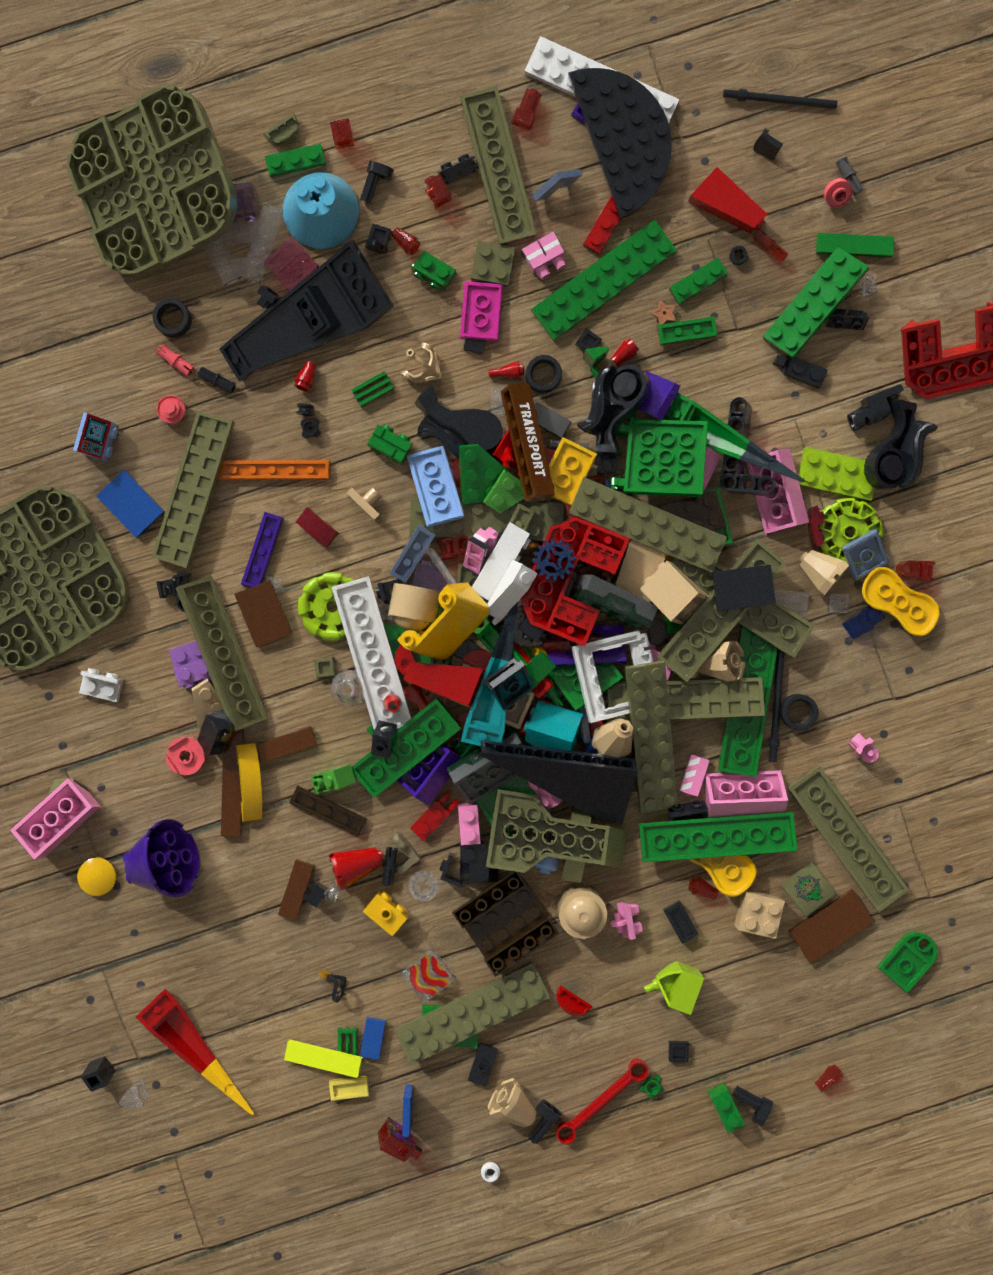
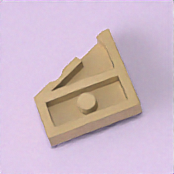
M208 678L192 688L199 729L203 725L206 714L223 710L215 687Z

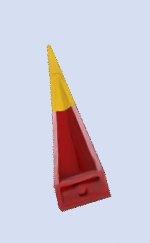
M164 989L135 1018L151 1035L250 1115H254V1112L208 1048L179 1002Z

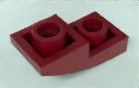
M818 505L809 508L808 534L812 548L824 544V534L821 529H818V525L824 523L823 519L825 516L822 509L818 508Z
M306 507L296 521L308 534L327 548L339 534L327 521L321 519L308 507Z

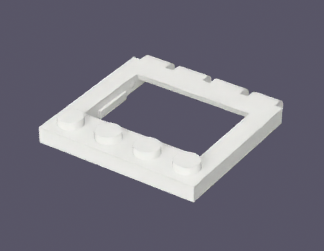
M634 631L588 642L585 647L581 645L571 647L589 723L629 713L628 702L605 708L592 652L598 650L605 651L629 643L634 665L653 662L651 650L644 651L643 648L650 646L647 633L640 634V631Z

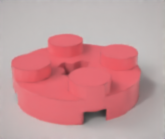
M194 737L178 738L168 747L166 762L169 768L177 774H194L203 767L206 761V752ZM183 751H185L186 753L189 752L191 754L189 756V761L187 759L183 760L181 758L183 756Z

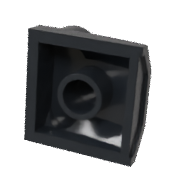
M460 842V881H498V869L486 868L489 842L471 845H461Z

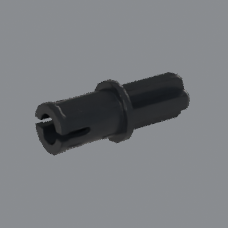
M201 367L198 371V377L211 383L214 388L218 387L229 394L233 393L236 387L235 382L222 377L220 373L216 374L204 367Z
M386 847L385 863L382 864L384 868L382 884L385 886H392L394 882L398 848L395 847L394 850H392L393 847Z

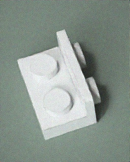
M88 668V671H81L83 679L79 691L80 694L119 702L124 679H119V675L107 673V675L99 674L100 670Z

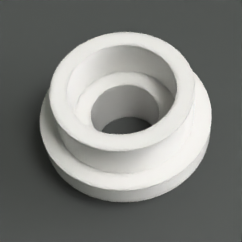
M487 1162L481 1168V1176L487 1182H494L500 1176V1168L494 1162ZM493 1169L494 1172L492 1174H489L487 1170Z

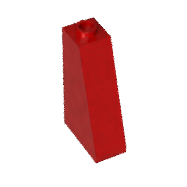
M718 167L699 185L688 200L690 204L750 234L755 229L759 231L766 223L764 219L767 213Z
M410 662L403 671L405 676L403 680L466 706H471L485 670L474 667Z

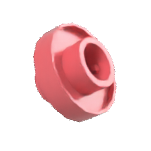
M834 179L825 187L823 198L830 207L839 208L849 202L853 194V188L845 179Z
M167 395L158 402L157 414L165 423L177 424L185 417L186 406L177 396Z

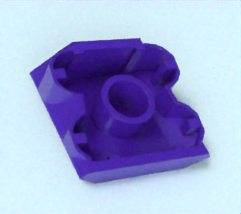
M646 371L651 381L652 390L649 398L639 411L662 420L668 416L670 405L673 399L677 397L681 386Z

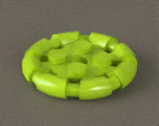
M842 498L836 500L832 505H827L822 510L825 516L823 519L824 523L818 525V529H821L824 534V544L820 545L822 554L843 560L848 564L845 557L840 556L841 547L874 529L878 531L880 538H883L884 532L881 519L877 517L876 510L862 500L859 502L855 498ZM853 508L858 509V514L852 513ZM840 510L842 515L837 516L835 511ZM869 517L872 523L867 526L864 519ZM826 523L831 524L830 530L824 529ZM847 527H851L854 530V535L851 538L845 535ZM829 539L830 542L833 544V546H831L830 548L826 543V541Z
M328 572L323 573L321 577L312 578L302 589L304 590L303 594L298 600V614L303 620V626L313 636L317 635L325 641H340L341 638L346 637L344 629L340 631L337 629V625L342 624L338 609L333 613L329 612L327 605L331 601L336 602L331 587L337 586L339 583L344 584L354 581V579L351 577L346 578L341 573ZM327 583L329 588L322 590L320 585ZM311 594L316 595L314 602L308 601ZM311 611H313L314 615L316 616L313 619H310L308 614ZM322 623L328 625L326 631L320 629Z

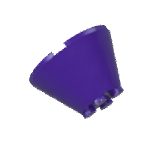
M173 819L156 822L123 855L126 880L129 884L133 883L139 887L172 898L184 896L194 888L192 885L194 880L198 878L200 870L199 852L192 834L187 833L182 828L184 826L182 823Z

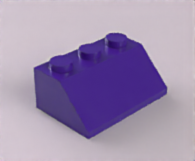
M443 743L397 779V781L416 799L430 805L449 780V773L458 768L463 759Z

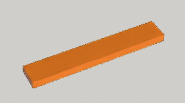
M223 460L217 480H330V460Z

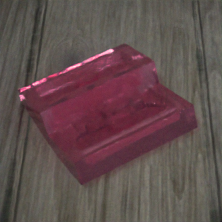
M292 236L263 262L289 291L319 268V265Z

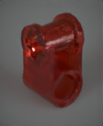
M460 535L438 540L437 544L440 545L442 554L441 560H450L465 555L466 549L462 548V543L465 540L469 541L471 537Z
M901 561L896 566V573L901 578L932 582L934 581L932 577L933 566L936 565V562ZM906 564L910 567L908 574L905 572Z

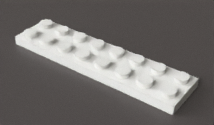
M540 36L524 74L576 97L568 77V72L585 68L614 69ZM638 81L657 99L669 124L679 99Z
M368 576L333 586L331 588L373 728L375 730L378 721L381 720L397 724L398 729L408 722L411 716L370 578ZM395 694L401 698L402 708L400 711L389 713L384 709L383 701L386 696ZM394 702L389 704L390 708L397 706ZM389 727L380 728L383 732L391 731Z

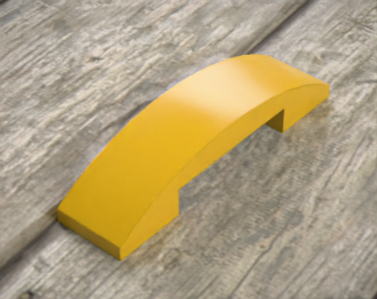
M256 744L236 745L242 796V821L262 819V786Z

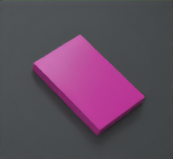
M465 281L460 339L498 342L503 284Z

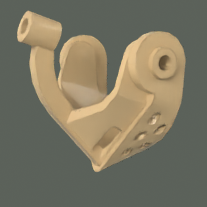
M424 342L421 343V348L430 354L429 364L418 357L412 349H408L406 352L407 356L418 361L425 369L417 375H413L406 370L401 373L405 380L418 385L428 384L440 379L442 376L436 352L429 344Z

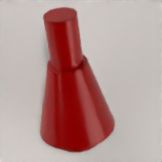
M518 360L500 369L488 370L489 378L501 376L521 380V376H524V365L520 364Z

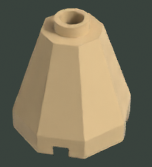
M813 550L809 553L805 552L799 559L801 562L799 567L816 592L823 598L849 567V564L843 560Z
M738 641L720 643L698 671L701 674L725 681L742 679L745 661L741 662L744 652Z
M610 720L594 730L592 746L598 750V754L625 758L631 753L633 726L628 720Z
M514 1078L503 1081L500 1085L503 1088L499 1092L497 1089L493 1092L488 1104L490 1115L497 1120L521 1127L532 1125L536 1120V1110L519 1082Z

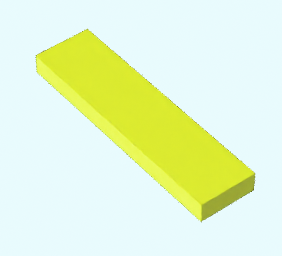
M290 1039L287 1042L284 1058L286 1061L358 1078L360 1075L363 1059L360 1056Z

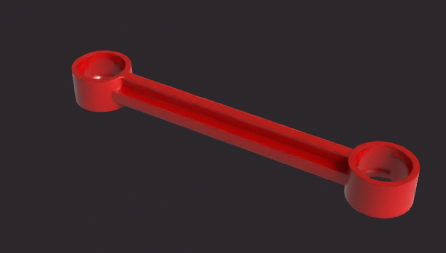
M639 1058L630 1061L628 1071L570 1122H560L556 1128L557 1139L563 1144L572 1143L575 1140L578 1129L631 1083L644 1080L648 1076V1067L645 1061ZM636 1064H642L645 1067L644 1073L634 1075L631 1072L632 1067ZM563 1127H569L573 1130V1133L570 1137L563 1138L560 1136L559 1131Z

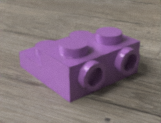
M197 641L169 650L179 687L191 688L196 686L197 681H204L207 678L211 681Z

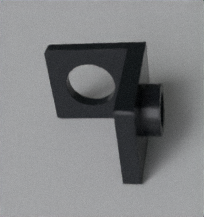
M399 579L384 583L379 582L378 588H376L378 599H381L382 602L391 601L392 595L389 592V587L394 583L403 584V582Z
M378 721L372 736L371 754L390 758L392 738L397 729V724ZM389 727L391 731L383 732L380 728Z
M449 852L447 860L443 859L439 869L442 871L440 880L462 887L463 881L446 875L453 857V853Z

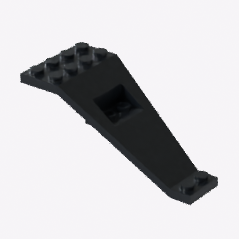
M350 240L319 268L219 349L238 381H244L258 369L367 329L392 309L394 305L355 241Z

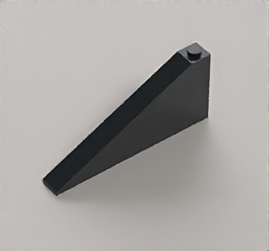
M481 740L482 757L602 822L610 824L623 823L638 772L636 759Z

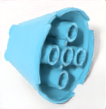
M318 172L303 176L290 187L283 202V219L289 233L300 244L317 250L331 249L344 243L353 234L359 218V204L353 189L346 181L330 173Z

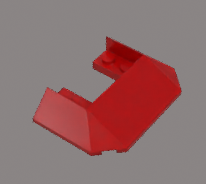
M987 302V307L975 310V343L942 350L941 325L938 319L922 323L911 320L902 327L901 337L905 385L923 398L929 399L992 384L993 302Z
M573 517L561 524L551 526L545 538L549 544L552 539H555V543H558L561 539L563 546L567 543L569 544L568 551L574 550L571 557H576V561L571 562L575 566L574 569H569L571 575L564 574L563 581L560 577H557V582H554L551 577L549 581H546V575L540 577L541 571H535L534 569L538 564H534L532 570L538 574L520 600L531 625L585 647L600 610L566 597L565 594L579 561L615 575L630 538L578 517ZM553 548L554 551H557V552H561V551H562L561 549ZM546 551L543 553L541 557V562L542 560L546 559ZM551 554V562L556 564L558 568L557 560L559 558L555 559L554 556H552ZM568 559L562 563V569L566 567ZM552 569L546 570L551 573H556L555 570Z

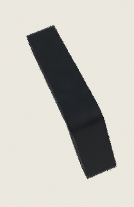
M737 397L732 400L728 425L735 430L736 425L742 423L741 429L737 432L748 439L752 406L744 398ZM745 404L744 409L738 412L739 405ZM726 454L723 455L720 477L722 489L732 494L774 496L778 493L779 484L776 480L769 476L745 475V461ZM736 460V467L730 469V464ZM734 479V485L728 488V482ZM749 481H753V486L750 489H746V484ZM768 482H772V488L765 491V485Z

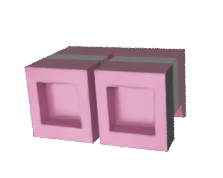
M554 231L539 239L538 242L535 241L526 246L521 251V255L530 266L532 273H536L541 280L550 276L547 266L553 264L556 271L566 267L563 257L564 251Z
M488 527L486 530L480 528L469 539L463 563L464 567L478 575L480 574L484 564L495 548L498 536L496 530Z

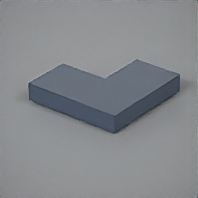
M580 169L557 172L532 196L535 201L546 200L559 188L571 186L583 174Z

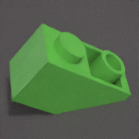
M351 764L311 775L312 786L316 794L337 790L356 783Z

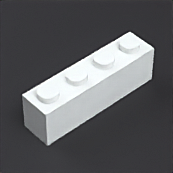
M509 522L472 586L479 596L488 601L491 599L512 560L519 562L521 558L518 555L522 548L525 550L531 539L528 538L530 535L528 532Z

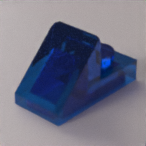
M868 605L843 622L842 625L851 639H855L874 629L873 626L883 620L885 616L881 610Z

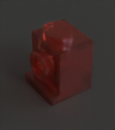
M440 174L437 176L432 175L425 180L427 185L425 192L428 198L433 201L435 210L451 201V193Z

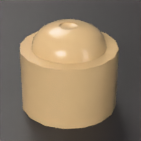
M394 583L388 615H393L394 621L401 628L414 631L424 630L430 622L433 623L437 618L440 591Z
M586 885L572 886L564 891L558 900L557 911L560 923L568 934L575 938L587 939L594 937L602 931L607 920V910L603 898L597 890Z

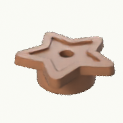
M659 301L658 309L653 311L651 315L659 320V325L667 321L674 322L675 317L672 312L675 305L667 306L662 301Z

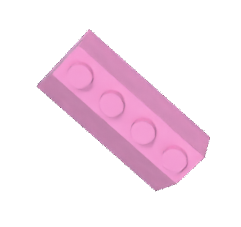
M790 448L768 453L796 473ZM746 462L749 475L769 476L779 484V491L774 496L755 495L765 534L809 523L798 480ZM768 482L765 485V491L772 488V482Z
M781 770L757 771V777L734 773L705 774V800L708 808V818L786 813L788 798Z
M67 778L10 831L34 860L43 859L101 806L87 790L72 779Z

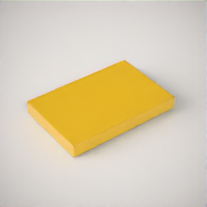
M562 437L549 464L555 492L552 498L572 506L583 477L586 478L597 454Z

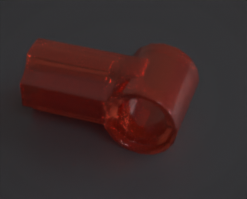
M532 88L526 89L520 106L515 110L511 124L530 131L542 94Z

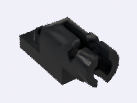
M900 383L861 400L862 406L847 414L848 423L852 431L884 420L891 413L888 402L898 398V394L904 391L902 384Z

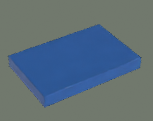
M123 470L96 495L135 538H138L165 512L126 470Z

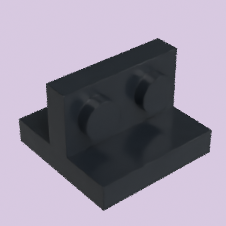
M512 659L483 680L484 685L496 697L499 706L503 710L535 688L526 665L522 661L517 662L515 659Z

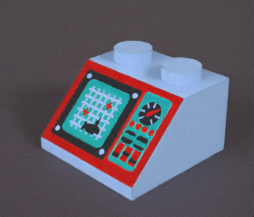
M83 413L73 450L82 455L107 462L108 458L112 455L113 447L111 445L113 439H116L118 434L117 425L111 421Z

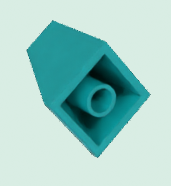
M538 700L536 708L532 707L529 715L531 720L526 721L523 732H526L525 741L534 747L573 751L578 739L583 714Z

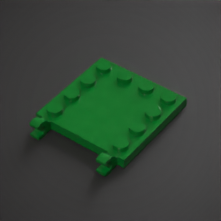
M630 419V425L620 424L616 431V436L624 437L629 435L625 478H611V489H624V494L703 497L708 421Z

